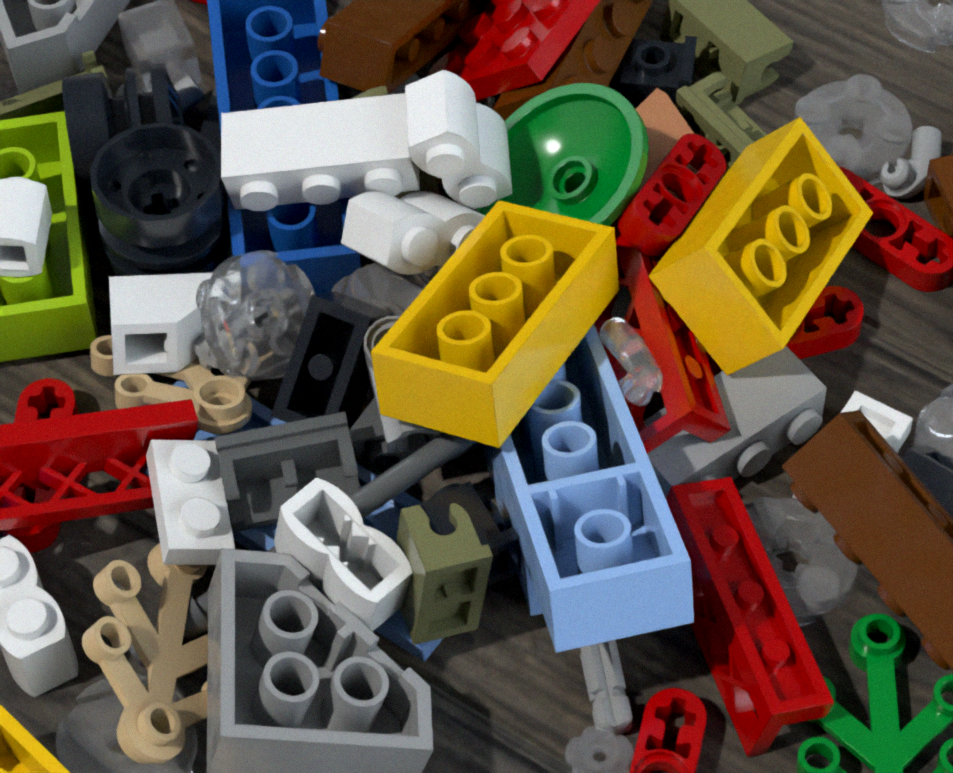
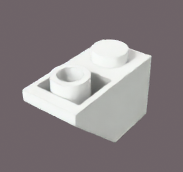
M237 272L109 277L113 375L179 372L197 359L198 356L193 351L196 339L210 330L216 332L219 324L238 312Z

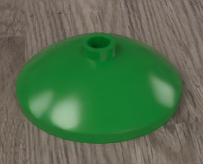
M575 83L560 86L529 100L505 121L508 135L512 194L498 200L610 226L632 201L642 182L647 166L649 152L648 135L638 111L619 92L593 83ZM498 200L486 207L478 208L479 213L486 216Z

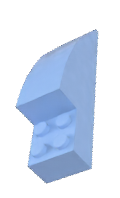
M593 324L501 447L497 448L481 443L499 512L504 520L506 529L513 527L519 536L520 572H518V577L530 616L543 614L556 653L694 623L690 557L598 332Z

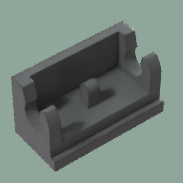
M345 412L214 437L233 532L277 524L280 507L315 478L335 485L347 496L360 489L358 469Z

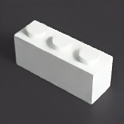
M405 93L221 113V179L234 208L266 211L274 208L276 205L304 202L318 205L330 204L341 198H351L372 191L396 196L401 192L420 190L419 167L413 162L409 154Z

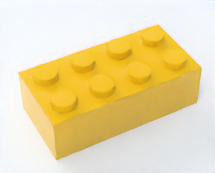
M798 117L748 145L648 277L659 289L664 300L674 308L704 346L705 351L711 355L727 376L784 349L867 224L873 212L803 119Z
M498 200L372 349L371 357L380 415L500 448L619 291L615 228Z

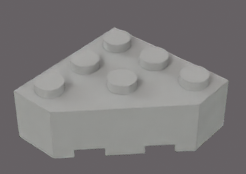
M0 0V42L19 93L23 94L62 80L63 77L81 73L84 68L81 53L92 49L95 53L131 0Z
M221 548L208 589L207 773H422L433 752L430 685L412 668L409 667L405 671L402 670L377 646L379 640L377 635L340 601L334 605L308 581L310 572L291 554Z

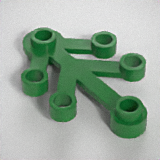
M881 613L864 616L855 623L851 631L848 647L849 656L854 665L866 672L870 730L835 701V687L824 676L823 679L834 700V704L826 717L808 720V722H816L874 773H903V770L953 723V705L945 702L941 696L945 692H953V674L945 675L936 682L931 702L900 731L895 668L902 660L906 637L903 628L896 620ZM880 633L887 636L890 640L886 643H875L868 638L867 634ZM812 737L805 740L799 747L796 761L797 773H847L839 766L840 752L831 740L824 737ZM953 738L947 740L942 745L936 764L937 768L932 773H953V766L947 760L949 756L953 755ZM813 754H820L829 760L830 765L823 769H817L810 766L806 758Z

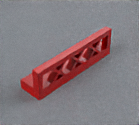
M618 217L610 227L615 228L619 291L620 288L629 290L631 302L623 323H614L611 312L617 299L618 291L594 325L647 454L682 430L712 443L729 432L731 428L704 346L674 308L664 300L659 289L648 277L668 249L659 256H649L635 250L621 235L618 228ZM649 218L654 224H658V222ZM636 339L644 340L648 350L638 377L630 375L627 367V362ZM652 391H656L662 395L667 414L646 427L643 414Z
M192 399L0 425V531L154 508L150 479L143 474L148 468L146 453L150 441L194 440L198 417ZM104 471L122 481L114 492L101 494L93 492L79 484V482L86 473ZM36 480L56 490L49 501L33 504L13 494L22 482Z
M732 477L671 486L666 501L691 560L694 623H690L747 757L766 754L783 725L824 718L832 708L834 700Z

